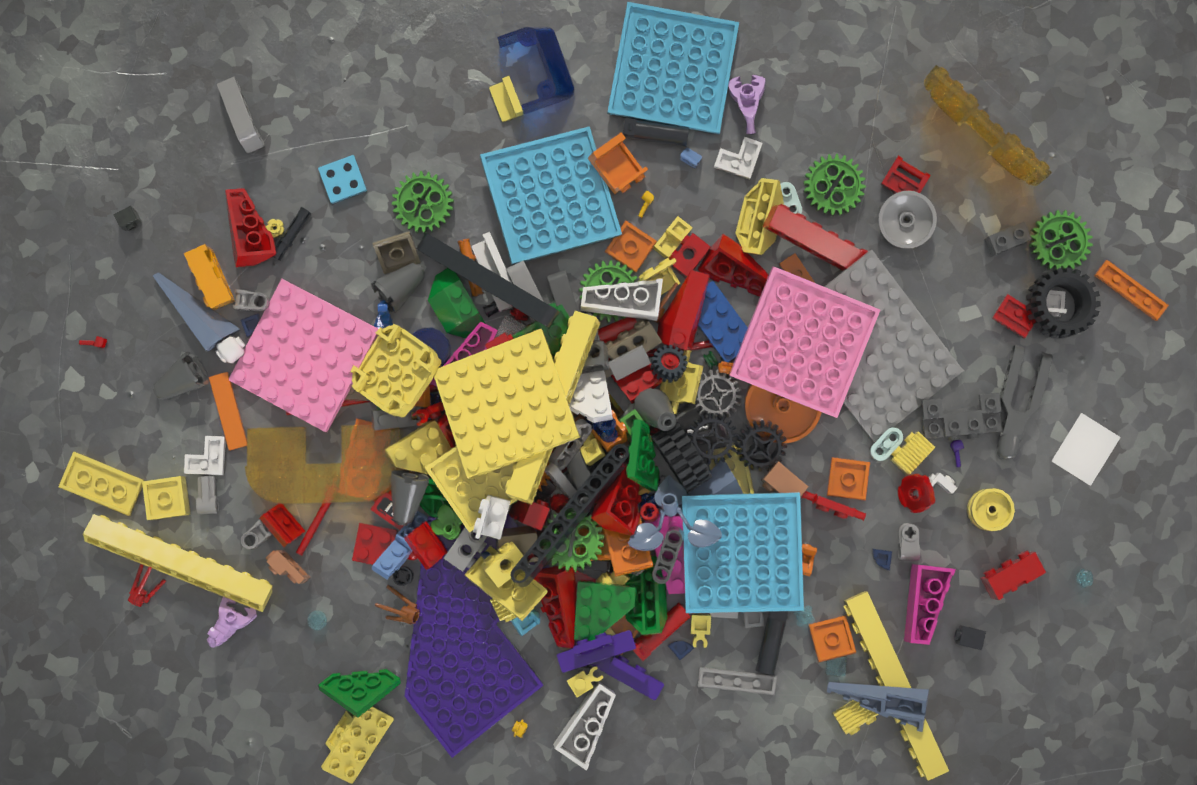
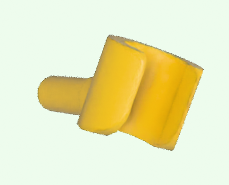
M646 191L641 197L645 201L638 215L641 218L647 207L654 200V195L649 191Z

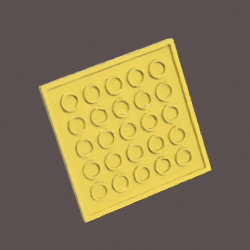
M542 328L440 367L434 376L466 476L469 480L580 438Z

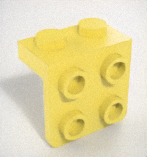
M667 258L655 267V270L653 267L649 268L639 276V281L663 279L661 295H663L672 288L674 283L681 284L671 269V266L677 262L676 259L669 260Z

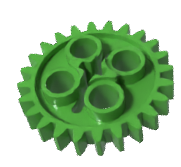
M828 154L827 160L824 157H820V163L817 161L813 163L815 168L811 166L808 168L811 174H805V177L809 180L803 182L804 185L808 186L804 189V192L810 193L806 199L813 200L810 204L811 206L818 205L816 211L823 208L824 215L827 211H830L831 216L834 215L835 211H837L839 216H841L842 210L848 213L849 207L855 209L854 202H861L858 196H864V193L860 191L866 188L865 185L861 184V182L865 181L864 177H860L863 170H856L859 164L851 165L853 159H850L848 162L845 161L846 155L842 159H839L838 154L835 155L834 159H832L830 154ZM834 168L837 175L830 176L827 169ZM841 171H844L845 174L838 182L837 187L825 199L824 196L832 186V183L835 182ZM843 179H850L852 181V186H845L843 183ZM818 183L824 184L826 191H819L816 185ZM839 194L842 201L835 202L832 195Z
M420 171L418 177L413 172V178L411 179L406 175L407 182L399 181L402 187H395L398 194H392L393 198L397 199V201L392 202L393 206H397L393 212L400 213L396 217L397 220L403 219L401 222L402 226L408 223V230L415 227L416 233H418L420 228H422L424 234L427 228L433 232V226L440 229V222L446 224L444 217H451L447 211L453 210V207L449 204L453 203L454 200L448 198L453 193L452 191L446 192L449 189V185L443 186V178L437 181V174L431 178L430 172L424 176L423 172ZM418 185L424 187L423 192L420 194L414 193V188ZM431 187V191L426 196L428 188ZM439 194L441 196L440 200L435 203L432 202V195ZM425 198L427 204H422L420 208L419 200L423 201ZM409 202L415 203V207L411 211L405 209L406 204ZM420 208L418 216L414 217L415 213ZM431 211L432 216L429 219H423V212Z
M1056 210L1054 215L1052 212H1049L1047 217L1044 215L1041 217L1042 222L1037 221L1035 223L1038 228L1031 229L1035 233V235H1031V239L1034 242L1029 244V246L1035 247L1031 254L1037 253L1038 256L1035 260L1042 259L1041 266L1047 263V270H1050L1053 266L1055 270L1060 267L1062 269L1069 267L1073 270L1075 269L1074 264L1079 267L1082 265L1080 260H1087L1084 254L1088 255L1091 253L1087 249V247L1093 246L1092 243L1088 242L1093 236L1087 235V232L1091 229L1084 228L1087 222H1079L1081 216L1076 219L1074 218L1075 212H1072L1069 216L1067 215V210H1064L1062 215L1059 210ZM1063 224L1069 226V233H1065L1063 231ZM1045 231L1052 234V240L1045 238ZM1073 234L1077 235L1075 238L1050 248L1045 247L1047 244H1051L1059 239H1064ZM1070 242L1076 243V251L1070 248ZM1053 249H1057L1059 251V258H1055L1052 255Z
M610 260L606 266L605 262L602 261L601 267L598 264H594L595 270L589 268L588 273L590 275L584 274L583 278L586 281H580L579 284L584 287L612 285L616 277L619 278L617 284L634 283L637 276H630L633 270L625 271L627 265L620 268V262H617L613 266L612 260ZM602 275H609L611 282L605 283L602 280ZM580 288L578 292L583 293V288ZM593 313L594 317H596L597 315L600 316V322L603 320L604 317H606L607 323L610 322L611 318H613L615 322L618 321V316L616 315Z
M570 512L567 515V519H573L576 516V512ZM592 515L589 517L585 516L576 527L572 556H568L570 549L569 540L572 537L571 533L563 543L567 547L566 550L563 552L556 551L551 557L553 558L552 566L559 563V570L566 566V572L569 571L570 567H573L574 572H576L578 566L582 570H584V564L591 567V559L597 561L595 554H602L598 547H604V543L599 541L604 539V535L599 534L602 532V527L596 528L598 523L592 522ZM548 519V524H550L552 520ZM560 527L555 529L554 534L559 535L562 533L559 531ZM585 528L589 533L586 536H581L578 533L579 530ZM544 543L542 546L546 547H544L543 550L549 549L551 543ZM582 547L586 552L583 555H578L575 553V550Z

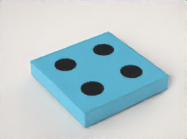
M354 155L318 168L331 204L367 191Z

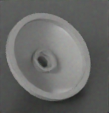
M901 191L893 194L884 202L879 212L878 222L880 231L888 242L900 248H914L922 245L932 236L936 227L937 216L933 204L926 196L915 191ZM904 216H909L910 220L908 223L903 222Z

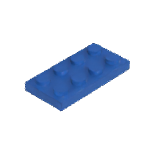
M711 281L707 286L698 327L724 362H731L738 354L748 327L715 282Z

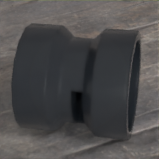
M402 566L398 571L395 570L392 578L396 585L405 586L412 582L414 574L409 567Z

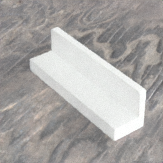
M490 232L483 234L485 240L472 245V250L478 263L512 283ZM492 295L500 312L513 307Z

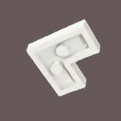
M744 137L739 154L720 148L714 168L750 180L762 142Z
M205 436L204 455L185 454L184 474L224 475L226 438L222 436Z

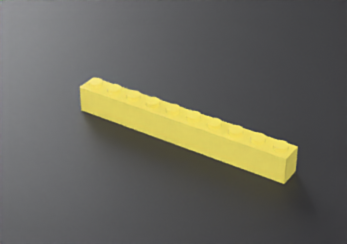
M575 311L573 316H570L567 333L563 334L561 339L562 346L554 357V363L569 405L600 325L597 317ZM553 448L514 463L511 480L509 479L505 486L506 494L510 498L532 505Z
M94 514L83 533L84 541L152 567L155 570L261 612L264 611L272 594V585L267 580L255 579L247 572L240 573L229 565H220L214 559H205L194 551H185L176 544H167L159 537L154 536L152 538L141 530H132L127 525L121 522H112L103 515L97 516Z
M864 591L844 600L846 605L843 608L847 616H851L854 621L851 624L855 634L859 633L862 639L859 642L864 652H868L870 657L867 659L871 669H875L878 674L875 677L878 685L911 688L868 592ZM894 718L896 724L900 723L899 719ZM926 719L923 732L917 731V727L908 723L906 725L900 724L903 729L900 731L904 741H908L911 747L908 751L912 759H916L919 766L916 768L920 777H924L929 781L949 772Z

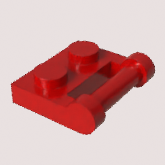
M898 155L880 185L894 193L901 191L920 193L931 175L927 172L923 173L903 161V158ZM898 166L920 179L919 184L897 171Z

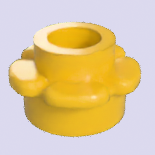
M523 719L520 722L516 721L512 728L514 737H523L528 727V724L523 722Z

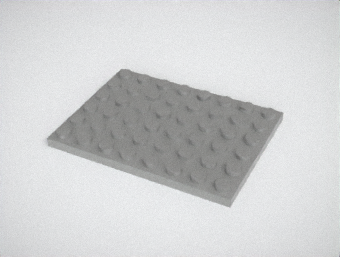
M869 250L824 287L880 309L843 402L872 442H876L887 429L896 426L921 406L922 400L931 398L964 370L873 250Z

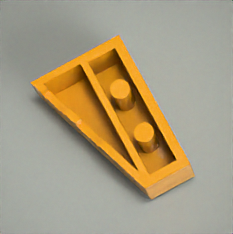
M204 244L184 253L188 266L196 278L195 282L199 290H202L204 294L203 300L207 307L217 310L235 302L212 248Z

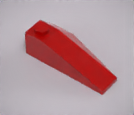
M245 188L225 190L235 266H255L276 255L273 236L264 225L262 217L255 210V205Z
M722 234L712 245L698 267V271L709 274L710 279L713 281H724L731 284L730 286L733 288L737 286L744 288L748 293L759 297L769 276L748 253L743 252L742 247L725 234Z
M694 270L690 271L659 322L657 335L662 343L684 350H691L693 348L710 278L709 274Z
M625 468L598 500L591 518L604 529L634 535L640 519L638 503L641 502V496L639 495V484L627 477Z
M558 566L541 569L534 580L546 588L548 592L540 600L543 605L540 608L543 613L546 612L550 621L548 626L557 647L573 648L576 582L573 567H570L568 572H566V566H563L560 570Z

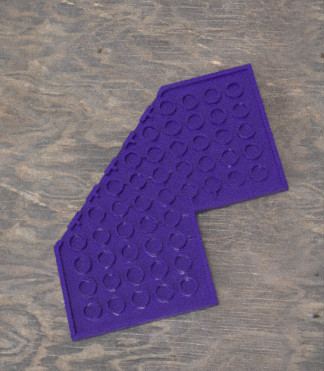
M508 514L503 529L519 527ZM463 523L460 525V527H461V532H462V531L464 530V528H465V526H464ZM436 534L447 551L450 550L457 538L449 540L443 535ZM488 536L484 541L487 545L481 553L490 546L497 550L495 538ZM463 545L464 552H472L469 545ZM477 552L473 558L477 561L481 557V553ZM445 554L431 568L426 570L422 564L420 567L416 602L420 615L413 626L404 697L451 758H453L544 686V684L497 625L500 620L490 601L492 597L465 576V573L469 570L467 567L462 572L444 559ZM529 562V565L536 564L535 562Z

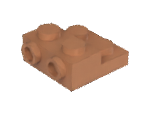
M273 550L265 558L269 564L268 568L273 574L286 575L289 573L287 577L293 583H306L311 578L285 550Z

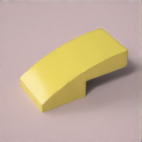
M677 216L654 245L653 249L665 259L669 258L693 227Z

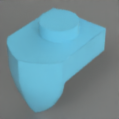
M533 609L523 621L517 617L510 621L519 635L523 636L537 624H540L541 618L539 612Z

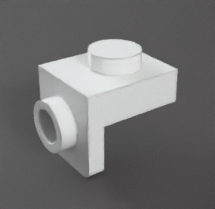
M1050 290L1047 295V308L1054 318H1061V315L1067 313V309H1064L1065 291Z
M932 473L929 476L932 486L937 483L948 494H953L957 489L954 485L955 481L948 475L944 477L941 473H936L935 475Z

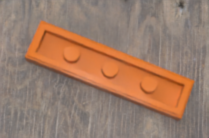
M1108 260L1104 261L1094 275L1155 321H1158L1169 306Z
M229 372L211 376L209 380L228 449L231 451L249 445L232 383L229 381Z

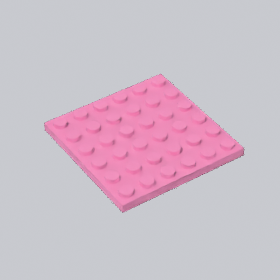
M772 266L729 375L837 418L880 309Z
M281 279L269 302L268 308L265 309L244 349V355L239 358L231 373L229 381L320 430L328 432L352 387L351 385H353V373L350 371L353 365L358 368L360 367L367 352L378 337L375 333L378 328Z

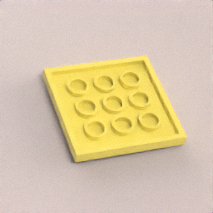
M455 446L425 467L469 532L474 530L477 518H481L482 514L478 513L482 499H486L487 495L510 500V505L517 501L510 498L505 490L507 481L511 480L514 463L469 480L466 476L458 448Z

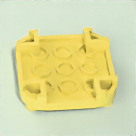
M393 324L383 329L379 328L375 332L379 336L367 352L360 367L358 368L353 365L350 371L353 373V385L351 386L355 391L361 393L386 413L405 417L434 378L441 365V360L432 348L405 329Z

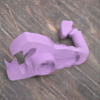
M752 75L751 84L742 85L740 76L731 79L728 83L730 95L738 103L746 120V134L756 133L754 119L759 100L762 98L765 90V78L757 75Z
M223 597L219 607V619L215 626L211 627L207 633L209 635L207 639L209 646L216 647L226 642L237 629L245 627L257 617L256 610L251 607L250 609L244 608L248 614L245 617L241 612H236L235 608L227 606V604H236L235 601Z

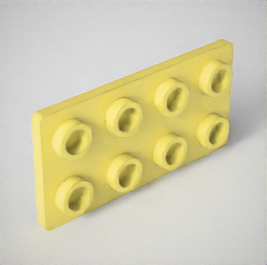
M373 706L359 718L345 711L325 742L331 752L321 768L352 784L394 718Z

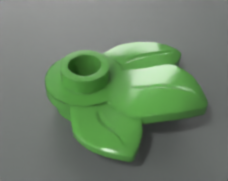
M443 504L438 510V519L431 522V528L435 534L443 535L446 539L453 540L461 534L460 525L462 521L450 506Z

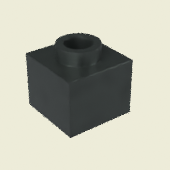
M132 206L113 214L119 227L125 231L134 230L138 227L137 224L142 222L136 209Z

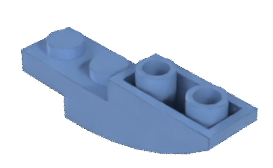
M417 511L413 521L397 533L395 540L372 565V570L387 580L395 570L398 571L412 552L404 538L416 527L420 526L422 522L427 521L429 526H431V522L427 520L428 517Z

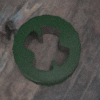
M711 350L708 355H702L710 370L713 369V366H718L719 363Z

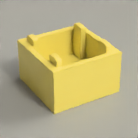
M178 476L142 482L147 520L191 515L186 477Z

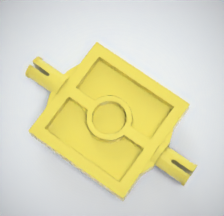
M683 349L684 353L682 356L686 355V361H688L683 376L676 382L673 379L672 383H668L667 379L666 382L661 383L660 390L666 393L671 401L673 412L676 415L679 403L695 404L703 366L689 362L692 352L690 350Z

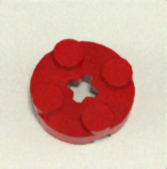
M911 474L901 480V486L898 487V497L904 507H908L911 510L910 512L920 513L926 511L935 503L934 489L928 476ZM917 490V491H918V496H917V495H914L913 492H915V491Z

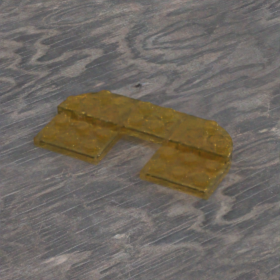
M936 65L925 78L924 86L927 91H930L931 98L937 106L959 127L966 122L993 147L988 154L1019 180H1026V183L1032 186H1037L1052 173L1049 170L1048 164L1042 160L1039 161L1032 149L1029 147L1025 148L1020 143L1021 140L1018 136L1009 132L1005 134L1003 128L997 123L994 124L984 110L978 109L979 104L976 97L970 93L967 94L960 82L957 80L953 81L948 76L949 73L946 69Z
M342 425V463L306 464V427L247 428L246 477L252 489L260 497L277 504L359 503L373 501L390 489V475L392 471L400 470V468L392 464L385 449L400 440V428L373 430L372 425Z

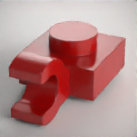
M439 402L426 409L415 411L412 416L417 415L421 418V421L417 423V426H421L427 422L428 418L434 420L442 415L441 412L445 409L443 403Z

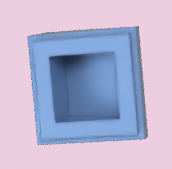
M688 147L680 154V160L692 168H696L702 159L701 155Z

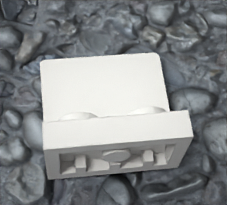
M487 495L486 499H482L478 511L482 515L481 518H477L473 530L476 533L475 538L479 539L481 535L501 539L510 500L492 495Z

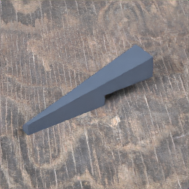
M156 273L153 275L206 351H210L228 335L233 336L240 330L162 274Z
M720 459L719 463L710 470L712 478L687 493V495L743 494L726 461L723 463Z
M829 682L827 687L828 693H831V691L843 696L844 700L852 699L859 702L860 706L886 718L892 716L899 719L900 724L906 725L908 723L917 727V731L923 732L929 689Z

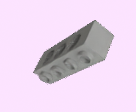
M465 527L444 559L462 572L466 567L470 569L476 561L473 558L477 552L481 553L487 545L484 541L488 536L483 535L477 539L473 530L469 532ZM463 545H469L472 552H464Z

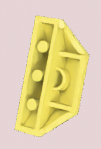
M761 178L758 184L744 197L736 236L745 253L762 255L776 240L777 235L762 226L772 206L784 205L779 180Z

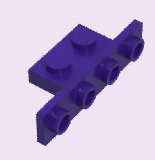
M627 630L613 636L602 633L596 635L595 640L588 642V639L576 642L577 646H574L573 649L557 654L561 671L565 673L636 649L631 631Z
M621 655L590 664L597 666L599 670L653 700L657 699L664 687L663 682L646 674V669L637 664L635 667L630 665V660Z

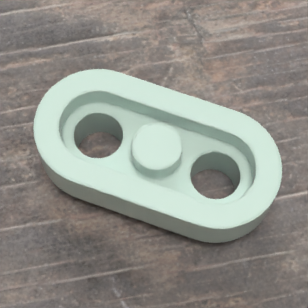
M789 182L781 183L784 205L788 207L794 206L796 212L793 213L801 214L802 206L795 187ZM783 189H789L790 193L788 195L784 194Z
M898 428L887 429L871 446V457L877 461L887 459L903 441L901 430ZM890 434H894L896 436V439L894 441H891L889 439ZM877 448H881L883 450V453L881 455H878L876 453Z

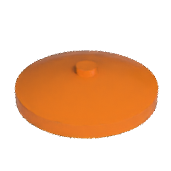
M752 384L746 393L745 413L751 427L754 426L753 420L756 421L757 425H760L761 419L764 420V425L771 421L772 426L777 424L778 430H783L782 436H785L787 439L783 443H792L807 436L815 428L821 416V412ZM764 431L756 432L761 437L772 435Z

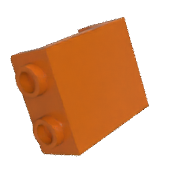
M622 132L588 157V160L614 195L619 191L622 194L631 188L630 184L633 181L636 183L640 182L646 177L644 173L648 170L647 167L642 168L625 146L623 141L626 138Z

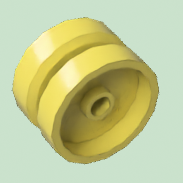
M996 488L982 489L974 493L967 505V514L971 523L978 529L985 531H997L1007 527L1012 521L1015 512L1014 503L1010 496L1003 490ZM989 507H993L991 513L989 512Z

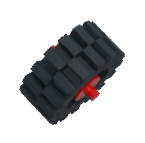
M666 345L662 349L658 348L651 360L650 368L653 370L652 374H657L656 378L658 380L660 377L663 378L662 382H666L667 379L668 383H672L673 379L675 382L678 381L687 368L688 361H686V355L682 356L684 352L682 350L678 352V347L672 349L673 345H669L668 348Z

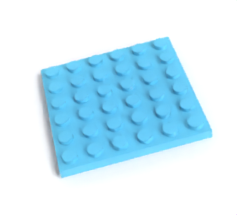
M627 2L607 114L719 134L739 22Z
M590 126L480 154L483 170L512 265L622 235L608 186L588 160V157L597 150Z
M800 492L682 495L683 515L690 526L693 527L697 520H708L714 523L722 533V538L707 547H696L689 542L688 533L691 530L683 522L686 613L804 611Z

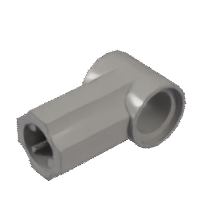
M712 423L701 427L697 433L708 434L711 431ZM718 423V435L727 438L725 427ZM715 428L713 433H710L707 437L702 436V438L710 440V443L723 441L715 437ZM691 429L687 430V433L693 434L694 430ZM696 439L697 445L707 443L704 440Z
M215 476L197 477V514H217L219 512V501L216 496Z

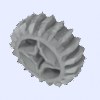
M718 369L716 370V375H713V371L709 370L708 377L703 372V380L700 379L695 401L698 403L695 405L696 409L699 407L702 409L699 415L706 412L713 415L712 418H715V413H718L720 420L724 413L728 418L731 417L729 410L735 413L737 410L733 405L740 406L741 403L737 402L736 399H742V395H736V392H740L742 389H735L734 387L739 383L738 380L732 383L733 377L729 376V378H726V373H723L721 376ZM716 380L725 382L730 389H720ZM710 381V393L700 396L702 386ZM714 387L717 393H725L718 397V402L715 397H708L714 393ZM732 394L729 406L722 409V398ZM702 401H712L717 411L708 409Z

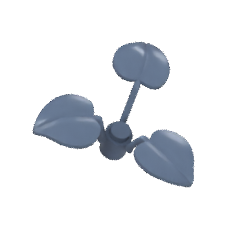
M668 475L659 485L654 497L655 503L663 508L660 511L661 516L658 527L656 528L651 523L638 525L634 535H631L628 544L630 547L641 551H649L659 547L664 540L663 534L659 532L662 528L664 515L672 517L677 513L686 527L691 530L688 533V540L693 546H710L722 538V533L714 523L708 520H697L693 527L690 526L681 508L678 507V505L682 504V495H687V492L681 484Z

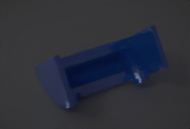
M524 27L497 37L500 48L516 42L525 47L537 45L548 79L540 82L537 86L539 99L521 105L524 115L568 100L574 95V85L556 34L552 28Z

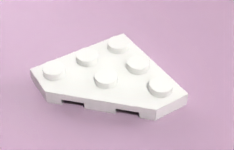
M604 370L581 374L569 405L572 412L586 416L587 420L593 423L613 419Z

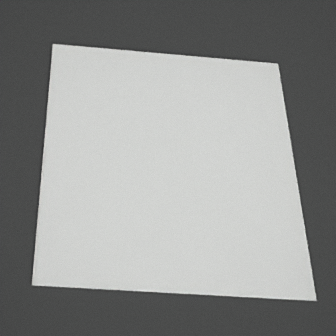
M1081 413L1052 459V462L1091 486L1121 437Z

